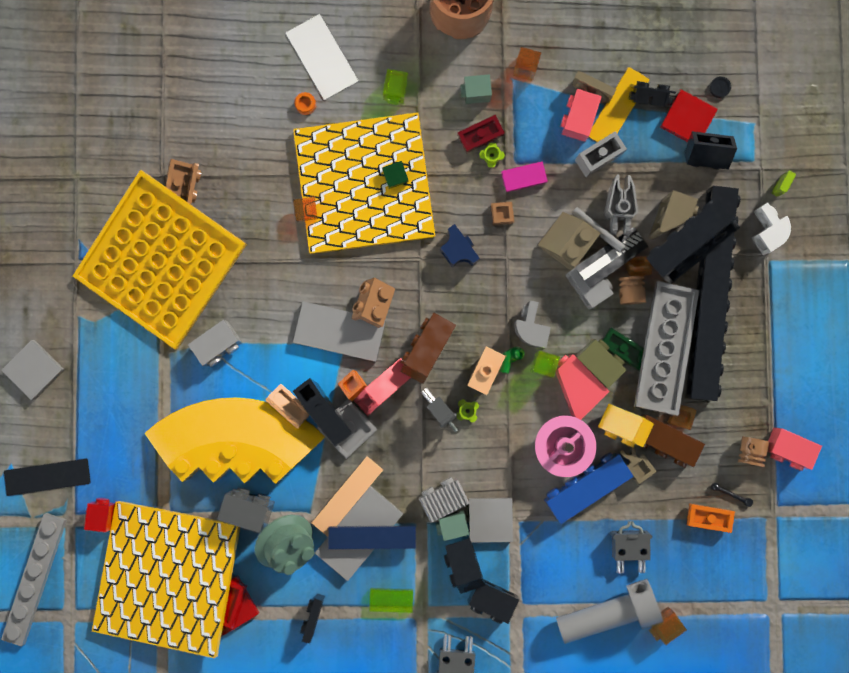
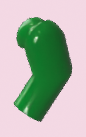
M512 347L503 353L505 359L499 372L509 374L511 363L523 359L525 351L520 347Z

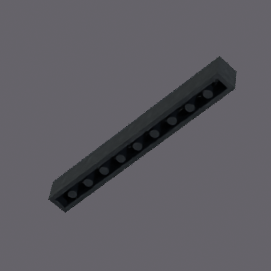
M713 185L706 190L705 205L710 201L714 202L718 199L738 223L736 211L741 200L740 195H738L739 188ZM734 234L699 261L696 290H699L691 337L685 396L688 399L718 401L722 389L719 381L724 370L721 361L722 355H724L726 350V344L723 341L724 334H726L728 329L726 313H728L730 308L728 292L732 288L730 271L734 267V258H732V251L736 246Z

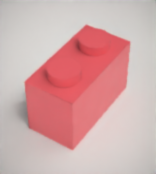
M577 89L574 95L570 94L566 106L570 109L568 115L564 114L560 127H563L561 135L586 142L602 96Z
M774 427L768 440L767 452L771 454L770 458L782 463L783 460L791 463L790 467L803 471L804 468L813 469L822 446L783 428Z

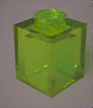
M387 69L383 100L392 105L404 104L409 80L408 72Z
M540 350L536 351L530 372L554 378L560 357Z

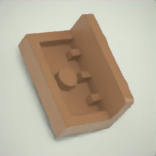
M174 159L169 161L165 187L189 204L196 201L197 191L194 188L195 183L199 182L201 170H198L199 164H189Z
M377 278L364 281L359 288L360 295L358 301L355 302L352 309V319L355 321L362 319L378 328L383 327L395 288Z

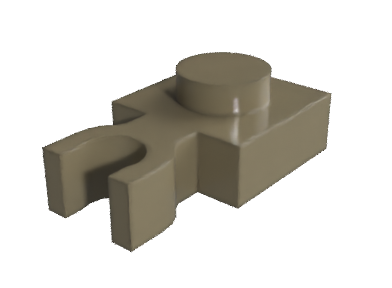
M628 446L631 450V455H626L623 450L619 454L623 459L629 461L630 464L627 467L633 474V479L639 485L657 471L644 454L638 458L635 448Z

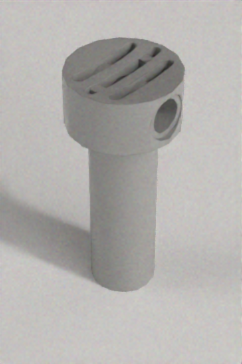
M648 579L626 585L627 595L556 617L564 643L576 641L635 621H639L642 629L663 623L661 612Z

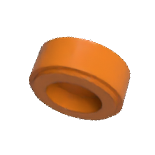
M303 92L295 98V107L300 114L309 115L315 111L316 101L312 94Z

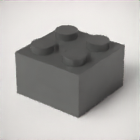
M237 487V490L233 489L225 494L217 520L260 533L269 523L275 501L270 500V496L264 494L255 496L249 494L250 490Z

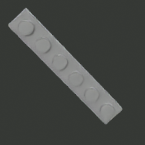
M49 513L43 514L1 640L21 647L26 644L67 519Z

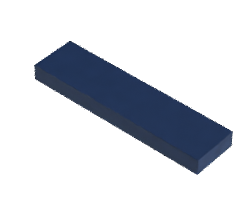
M416 525L329 526L328 549H416Z

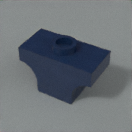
M455 224L448 228L449 240L440 247V252L451 267L460 262L469 263L471 266L479 262L480 258L472 248L474 244L467 235L464 237Z

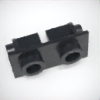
M637 81L636 85L630 84L634 88V92L630 91L629 100H632L633 103L648 104L649 96H651V105L667 107L672 104L670 93L676 94L675 91L670 90L668 85L658 84L657 88L649 87L650 83Z

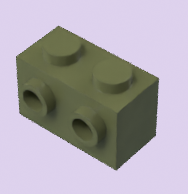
M592 339L576 357L606 388H609L626 371L623 367L625 362L616 354L612 356L607 351L609 346L604 341Z

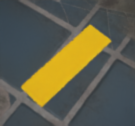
M628 67L618 83L610 103H606L592 126L589 137L599 142L615 131L618 133L636 104L629 100L630 91L634 92V88L630 84L636 85L637 81L649 82L650 79Z

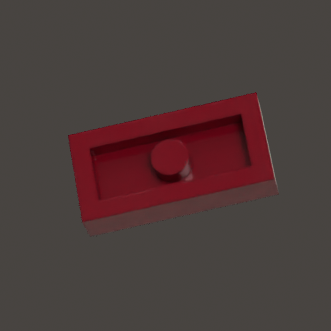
M496 114L457 133L466 153L505 134Z

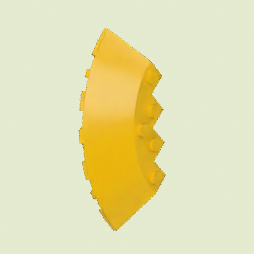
M218 398L192 404L171 413L145 432V435L163 461L182 482L189 480L201 469L214 483L231 469L246 483L262 469L276 484L325 438L307 420L297 429L268 402L247 398Z

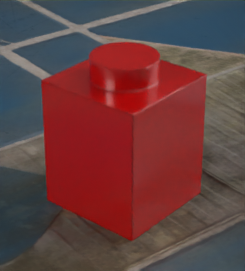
M96 498V501L87 503L84 530L110 531L115 503H110V499Z

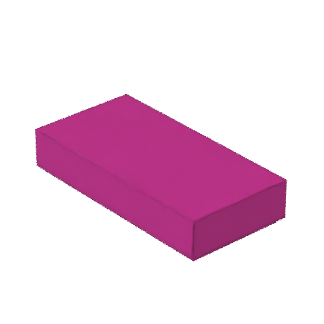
M543 161L501 171L506 193L548 182Z

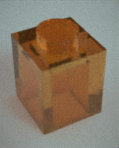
M521 47L513 76L533 81L541 52Z
M669 607L661 611L663 623L653 625L649 630L656 641L661 640L665 645L687 631L675 612Z

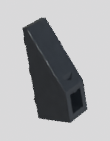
M309 378L293 390V393L304 409L335 447L353 434L317 382Z

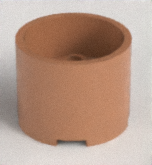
M430 0V16L438 30L452 36L453 39H468L483 31L491 17L494 0Z

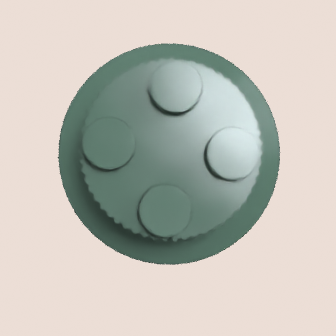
M286 515L275 519L261 531L255 543V555L262 565L286 575L293 574L314 556L312 527L304 517L299 515Z

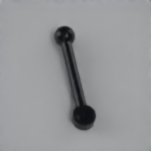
M718 483L711 485L713 491H720L742 501L745 506L751 507L753 505L751 498H743L720 487Z

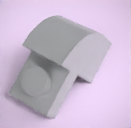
M529 301L522 308L521 317L524 318V321H515V332L524 344L545 349L551 327L534 323L539 302Z

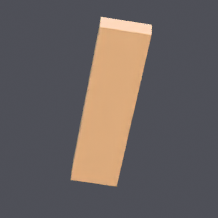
M367 456L313 520L312 524L328 537V527L337 526L384 469Z

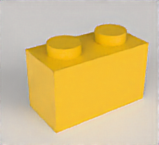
M608 404L598 427L605 431V436L614 440L617 437L622 438L621 442L633 448L635 444L644 447L654 423L644 417Z

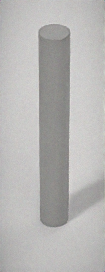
M578 207L573 210L572 214L575 217L584 220L600 232L599 236L620 253L624 251L626 246Z

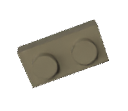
M579 70L572 83L576 90L580 89L602 96L600 102L610 103L616 91V88Z

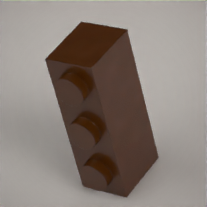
M433 313L430 319L426 317L420 327L423 330L420 336L416 334L410 345L413 347L411 353L406 351L400 362L404 364L400 372L424 384L456 324L436 313Z
M641 414V417L654 423L643 448L647 449L649 446L655 449L654 453L665 459L669 456L675 459L673 463L683 468H686V466L695 467L705 446L704 443L648 415Z

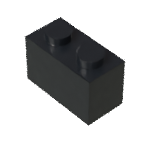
M692 131L684 152L686 164L693 167L729 170L737 151L734 136Z
M470 538L445 546L447 554L444 555L447 568L451 567L453 574L449 575L453 588L457 587L460 594L486 586Z
M484 579L486 586L474 589L470 593L467 600L468 605L471 606L470 609L481 615L483 612L490 615V619L499 624H502V622L509 624L519 602L518 595Z

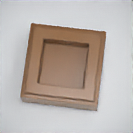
M512 202L491 203L493 226L514 224Z

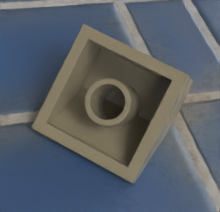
M674 190L661 200L648 239L653 240L682 226L690 217L696 216L699 208L696 206L698 199Z
M562 212L537 246L571 271L601 233L584 220Z

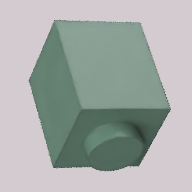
M490 74L464 77V84H460L461 97H465V104L491 101Z
M464 511L450 513L440 518L438 523H435L438 536L442 535L444 541L469 535Z

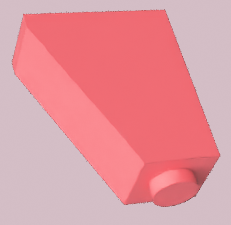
M565 354L556 363L558 367L555 369L572 417L581 420L610 391L574 354L568 357Z
M402 358L397 360L368 385L354 400L367 416L411 378L400 372L404 365L400 363Z

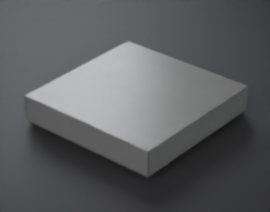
M31 340L1 371L30 400H35L65 369L39 343Z
M349 399L336 409L353 433L335 447L345 459L377 430ZM318 426L317 429L327 438V436Z
M469 498V538L472 543L513 542L512 498Z

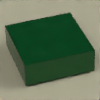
M402 161L382 167L389 189L409 182Z

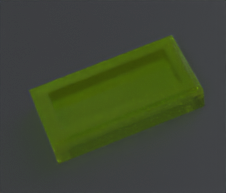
M370 588L369 612L413 613V589Z

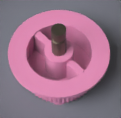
M558 416L550 419L540 428L535 440V452L540 464L551 474L559 477H573L581 474L591 465L596 454V440L590 427L582 420L572 416Z

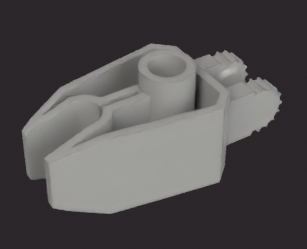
M617 174L608 191L604 216L610 220L611 235H616L618 230L617 222L618 220H623V234L629 236L631 219L638 213L635 185L631 176L627 175L623 191L620 188L619 175Z

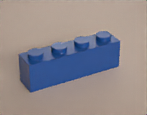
M610 452L600 459L602 462L595 466L591 464L582 475L577 478L576 476L569 478L564 482L565 486L559 490L554 488L546 494L547 498L544 501L560 524L634 477L619 454H612Z

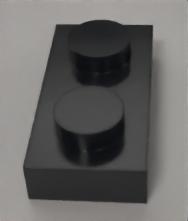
M316 594L314 600L310 599L306 612H309L310 615L308 621H303L300 631L301 634H304L302 642L310 644L324 602V595Z

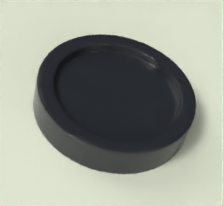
M716 77L710 83V93L716 98L726 97L731 91L730 81L726 77Z

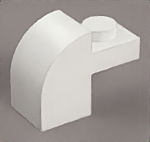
M769 203L753 211L765 229L753 236L752 240L761 253L765 255L787 241L791 232V223L788 216L779 219L776 209L770 206Z

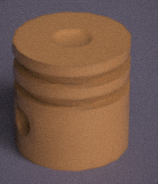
M645 277L619 278V282H621L619 284V287H621L619 289L621 305L646 303L645 287H643L645 285V282H643Z
M742 436L740 447L742 454H739L741 459H738V462L765 467L763 461L766 462L764 456L767 457L769 441Z

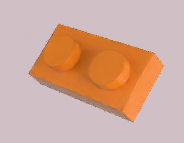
M690 503L686 525L732 533L735 511Z

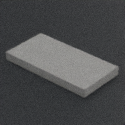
M303 301L293 343L376 362L386 320L383 327L378 328L362 319L353 320L352 312Z
M370 486L337 526H394L403 515V512ZM327 537L315 554L348 581L374 549H328Z

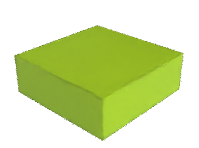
M790 170L782 174L771 194L777 197L785 194L796 174Z

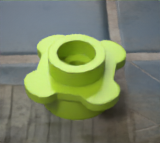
M492 142L489 143L485 150L480 151L479 156L487 162L488 167L493 168L499 160L504 159L505 154L496 143Z
M464 399L458 402L459 412L456 414L457 419L475 422L477 420L476 410L479 408V404L475 401L470 403Z

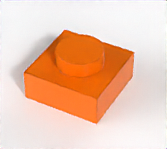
M352 370L338 383L344 394L351 401L367 387L355 370Z

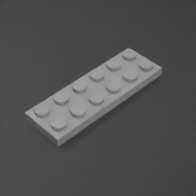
M659 281L655 283L634 407L679 416L699 290Z

